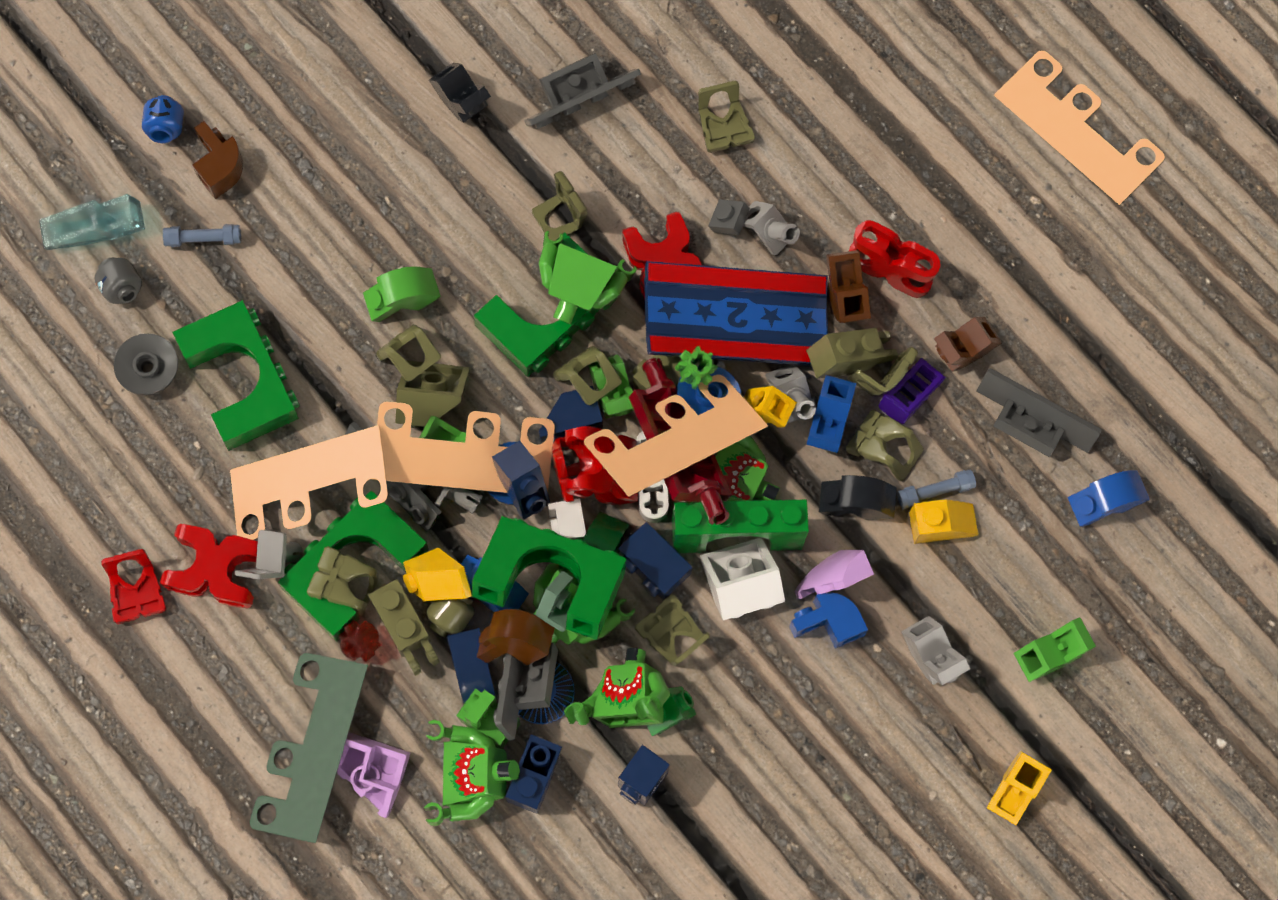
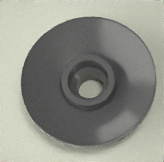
M149 333L139 334L129 338L119 347L114 358V373L118 382L127 391L137 395L156 394L167 388L174 380L178 371L177 353L171 343L165 338ZM146 364L154 365L150 372H144L143 367Z

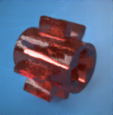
M355 620L351 621L344 627L345 631L338 636L341 640L340 647L343 654L352 659V661L361 657L363 661L367 662L375 655V651L381 647V644L378 642L379 633L377 629L367 621L360 625Z

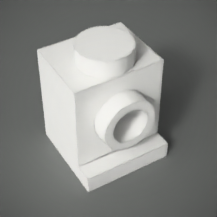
M580 498L574 499L573 502L561 501L548 504L549 518L556 517V519L550 520L552 530L560 536L583 541L586 530Z

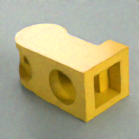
M774 386L748 389L744 396V399L765 423H772L778 428L786 426L797 403Z

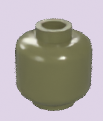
M471 597L466 599L433 600L426 611L428 619L432 622L429 627L443 637H446L448 633L457 634L463 632L474 616L475 609L472 606L474 600Z

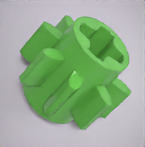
M697 346L692 354L684 350L680 355L682 361L678 362L675 366V370L680 371V383L692 384L693 389H696L700 381L708 385L713 380L710 374L714 373L718 366L712 364L711 357L713 354L701 351L700 346Z

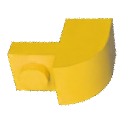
M1020 751L1005 772L1001 783L987 805V809L1017 825L1032 798L1035 799L1052 769Z

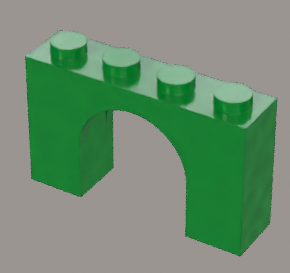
M565 232L563 233L562 244L586 253ZM495 295L474 315L475 326L528 377L534 371L539 373L550 361L549 357L556 350L559 352L563 351L571 343V336L579 329L581 331L587 329L595 320L594 315L601 309L592 308L589 312L578 307L571 324L558 320L547 325H536L521 319L500 297ZM617 298L604 306L603 309L606 310L612 306Z
M243 300L172 332L190 369L227 353L247 355L259 365V380L252 393L245 399L211 414L228 451L299 419L295 409L300 407V404L292 389L286 392L282 381L286 380L287 377L280 362L273 364L269 354L274 352L267 335L260 337L256 327L261 325L254 308L247 310Z
M371 490L365 497L373 500L378 496ZM357 497L350 505L351 510L343 518H336L328 526V533L320 541L314 540L303 552L305 556L296 564H289L284 569V577H281L278 581L281 589L336 642L360 618L352 607L331 603L325 598L320 600L307 594V589L314 573L319 571L317 565L325 547L329 546L341 550L343 547L353 543L373 544L383 550L405 572L403 562L429 551L427 542L385 502L364 508L359 505Z
M807 499L723 501L726 510L729 512V518L718 525H715V523L711 525L709 523L708 516L701 502L674 503L672 542L673 548L678 553L705 552L707 544L713 540L738 536L769 539V551L802 550L809 532Z
M501 516L473 577L472 597L504 607L517 576L525 568L541 562L559 564L567 568L575 576L579 584L567 612L566 629L598 640L625 575L627 558L621 557L618 553L611 550L604 551L589 546V544L582 540H572L560 536L550 529L533 527L521 519H510Z

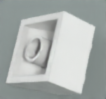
M761 537L700 555L715 605L723 620L739 618L746 613L760 609H769L776 604L785 602L779 569Z

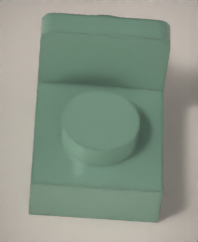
M561 571L546 588L535 613L537 617L561 632L566 629L567 612L571 605L568 601L572 595L568 589L573 580V577L564 571Z

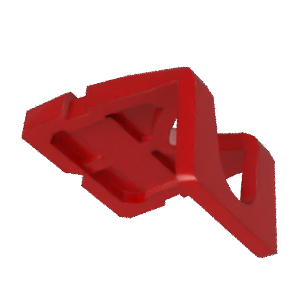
M564 436L555 439L552 446V456L562 497L565 502H573V495L566 492V478L579 474L580 463L577 462L566 467L562 447H567Z
M144 549L108 557L101 561L104 570L109 576L111 603L114 606L112 608L113 621L116 624L136 620L140 617V614L143 617H148L166 611L163 596L160 595L162 591L156 578L153 564ZM125 560H135L143 566L141 576L135 585L128 584L118 575V563Z

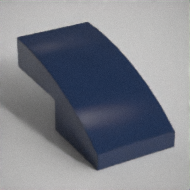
M479 628L447 636L463 705L475 688L480 692H483L485 689L495 696L488 663L477 658L481 634Z

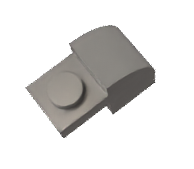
M930 616L901 631L911 655L931 684L934 685L939 682L941 685H944L945 683L954 682L960 678L961 674L970 670L966 658L951 647L943 626Z

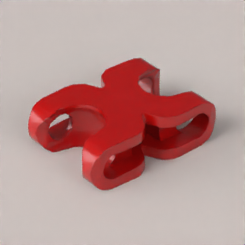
M676 211L667 215L666 230L668 236L660 243L645 241L634 226L622 229V241L628 260L633 268L635 266L637 270H641L640 291L644 300L645 263L647 261L702 265L700 259L695 254L688 253L690 234L680 212Z
M866 220L856 227L853 243L850 245L849 251L859 250L869 257V259H860L862 272L876 278L885 277L893 288L911 297L921 298L928 294L933 284V278L940 269V259L936 253L913 241L902 242L897 233L875 221ZM869 231L873 232L876 235L877 241L863 237L862 234ZM927 260L931 265V269L928 270L917 261ZM909 279L923 282L924 285L922 287H914Z
M581 426L565 430L566 446L575 451L580 463L577 477L573 479L566 478V492L568 494L585 498L594 493L595 498L599 502L611 505L638 502V492L628 497L584 443L586 437L602 429ZM617 435L618 439L628 450L637 446V441L634 438ZM598 437L594 441L595 448L601 453H611L615 449V443L608 437Z
M187 524L177 525L174 536L182 545L196 550V559L192 566L184 571H164L160 584L167 590L191 597L201 596L209 588L210 593L221 604L247 609L252 607L254 596L247 588L232 582V573L236 566L242 562H256L258 541L231 535L218 544V540L209 529Z

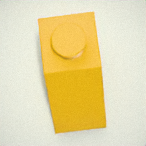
M947 499L914 503L909 512L914 544L978 536L972 503Z
M439 547L403 562L406 574L403 575L406 588L410 593H415L423 601L466 599L472 596L464 566Z

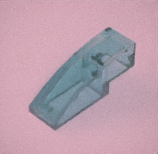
M129 194L103 203L92 200L39 220L43 246L46 250L94 244L145 230L141 203Z

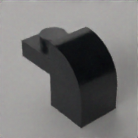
M460 63L450 64L429 79V82L443 103L463 123L488 106L485 100L491 96L485 86L475 85L464 66Z
M842 475L841 480L822 481L819 513L825 516L855 514L865 520L893 519L897 487L877 478L857 475Z

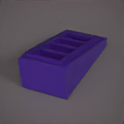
M921 358L905 374L902 380L883 396L878 406L889 417L904 425L946 377ZM919 372V373H920L922 376H924L928 381H930L931 384L928 385L926 382H924V381H923L920 377H918L916 374ZM910 381L912 384H914L918 389L922 391V393L916 390L908 382ZM900 391H903L908 397H910L913 400V402H911L902 393H900Z

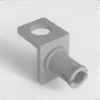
M754 201L749 206L750 210L743 227L754 229L772 255H777L787 244H794L799 239V228H796L795 224H787L775 205ZM760 210L755 217L748 219L752 213Z
M790 364L765 374L766 380L772 386L797 402L787 423L813 417L816 407H814L815 404L811 398L806 376L795 364ZM791 374L786 378L778 379V377L781 375Z
M444 487L435 502V506L439 509L443 501L447 502L449 499L473 514L483 496L470 489Z
M259 530L256 568L235 570V575L253 579L284 577L285 563H297L300 561L302 555H293V553L302 552V548L296 542L286 543L287 535L284 532Z

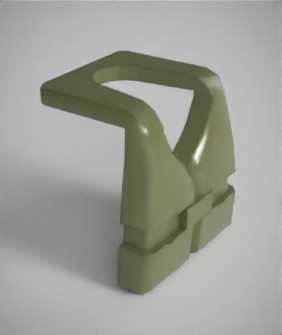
M738 81L722 83L699 90L698 110L703 136L706 137L704 140L707 152L712 153L728 149L730 145L737 147L755 141L753 130L748 126L749 121L739 102ZM720 91L728 93L731 104L724 118L714 115L707 108L710 97Z
M562 171L554 174L557 195L532 209V215L544 233L549 231L548 238L552 241H556L560 234L564 232L569 235L580 229L587 216L586 206ZM564 202L568 206L574 222L557 228L549 227L545 222L546 216Z
M414 324L391 339L375 355L379 361L389 358L406 381L413 380L441 358V354L424 331ZM415 337L425 354V361L419 367L411 366L396 352Z
M590 346L553 372L556 381L570 380L586 405H592L622 383L620 376L607 356L595 346ZM596 361L599 362L606 379L604 388L599 391L592 390L578 375L585 366Z
M910 347L900 352L880 384L860 370L849 374L847 379L857 383V386L871 396H880L892 390L908 372L909 366L914 363L918 351L914 347Z
M873 409L860 425L861 430L856 431L846 446V450L849 454L858 457L861 455L864 459L888 465L896 479L903 481L922 454L924 448L910 428ZM895 438H906L911 451L910 458L906 464L902 465L897 459L889 455L886 449V442Z
M329 546L325 547L317 565L319 571L314 573L307 589L308 596L320 600L325 598L328 602L355 608L358 616L363 617L370 601L368 594L374 591L378 581L377 571L375 568L348 554L343 555L337 549ZM368 576L369 587L362 601L352 594L348 582L358 577Z
M671 594L656 607L655 613H649L635 626V630L643 639L646 638L650 642L649 645L671 665L676 666L706 641L710 634L708 632L705 634L701 632L688 611L685 612L681 607L683 606L675 595ZM684 635L694 638L696 642L677 657L674 645L675 636Z

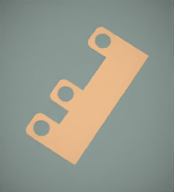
M1038 51L994 96L1120 205L1163 162L1165 158L1164 153L1148 139H1140L1123 156L1085 123L1100 107L1101 99L1087 86L1079 84L1060 101L1046 87L1061 73L1062 65L1046 51ZM1037 60H1049L1053 65V72L1046 77L1036 74L1034 64ZM1083 92L1091 97L1092 106L1089 109L1079 110L1073 105V97L1077 93ZM1142 147L1152 149L1156 156L1155 161L1150 165L1140 164L1136 159L1137 150Z
M714 375L710 383H723L728 389V394L725 397H714L709 393L708 385L702 382L698 385L699 390L712 403L714 408L697 415L681 396L673 395L658 402L655 406L656 411L669 424L671 429L629 450L609 429H602L586 437L584 443L629 497L768 427V425L724 376ZM676 402L685 408L686 413L684 417L674 419L666 414L665 406L668 403ZM602 436L610 438L615 443L614 451L611 453L599 452L594 446L595 439Z
M383 402L379 406L377 425L380 428L386 481L507 493L498 477L492 456L508 448L498 446L501 424L499 415L480 411L471 412L467 419L465 443L410 437L413 413L411 406L406 403ZM392 408L400 409L405 415L404 425L396 430L387 427L384 421L386 412ZM527 417L522 422L520 441L540 465L548 492L555 425L550 419ZM479 418H487L493 423V433L486 439L478 438L473 432V425ZM533 424H542L547 429L548 436L542 444H533L528 439L527 432Z
M379 425L230 470L237 536L251 540L258 538L259 530H265L263 505L270 502L281 501L283 525L287 529L306 525L311 520L309 491L356 478L358 502L361 507L366 508L383 503L388 496ZM369 479H376L381 485L379 496L373 500L367 499L363 494L364 484ZM294 501H301L304 504L305 513L301 520L294 522L288 517V507ZM254 514L259 520L258 529L251 535L245 534L242 530V521L247 515Z

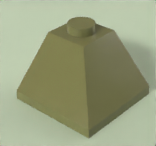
M407 360L414 367H419L424 363ZM434 363L411 381H406L401 376L397 388L396 402L406 403L411 406L413 410L411 428L425 427L430 416L440 418L461 403L470 367ZM396 408L395 423L404 424L405 415L400 409Z

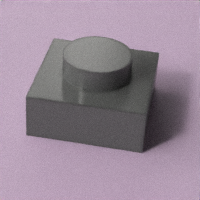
M719 199L708 227L714 233L739 235L750 207L745 202Z

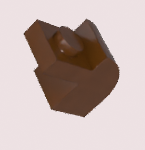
M203 121L194 129L199 141L209 153L192 164L198 179L210 194L217 199L231 189L240 179L243 171V159L233 136L225 140L216 127L211 129Z
M855 250L827 254L829 276L827 286L835 319L839 323L871 319L868 287L862 281L860 252Z
M974 317L956 331H943L934 338L937 343L935 347L938 354L952 372L970 365L1002 344L985 317Z
M515 609L496 611L493 613L490 626L486 627L480 634L477 658L488 663L508 653L524 664L529 665L548 655L555 628L536 615Z

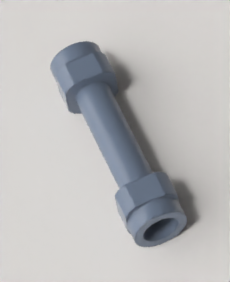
M224 224L221 229L181 230L180 226L163 228V243L165 247H181L182 243L223 241L224 245L241 243L240 225Z
M971 469L956 472L954 478L915 489L914 486L906 487L903 490L897 491V497L902 509H910L914 503H919V501L955 490L963 493L976 488V480Z

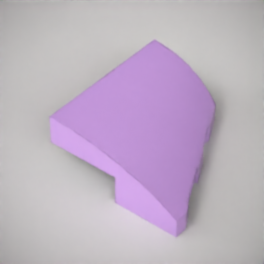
M840 550L815 566L803 578L794 592L797 599H802L814 592L818 595L832 590H840L870 577L874 573L864 550Z
M349 732L337 774L342 779L350 781L354 791L361 798L365 796L379 810L377 813L381 817L387 818L399 791L410 752Z

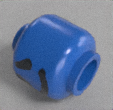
M166 95L148 100L143 109L141 126L143 132L154 142L162 144L171 142L178 138L182 132L184 109L180 103Z

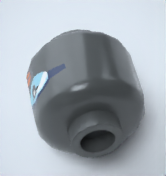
M112 257L105 259L98 266L94 277L96 286L104 298L112 304L132 302L142 287L140 275L125 258Z

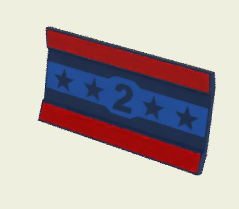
M647 261L645 263L644 284L648 355L680 357L684 350L692 354L694 349L700 346L701 351L713 354L711 359L812 366L806 350L828 334L826 300L828 275Z

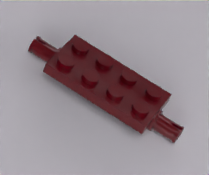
M651 358L642 365V369L651 387L646 390L635 389L629 396V400L647 440L671 429L669 424L656 411L655 406L658 402L677 395V388L673 380L668 378L660 358L657 360L656 358ZM671 402L665 406V412L671 418L680 419L686 413L679 403ZM714 454L664 479L673 501L701 502L711 525L714 523L715 525L721 524L729 518V512L726 510L723 501H728L732 493Z

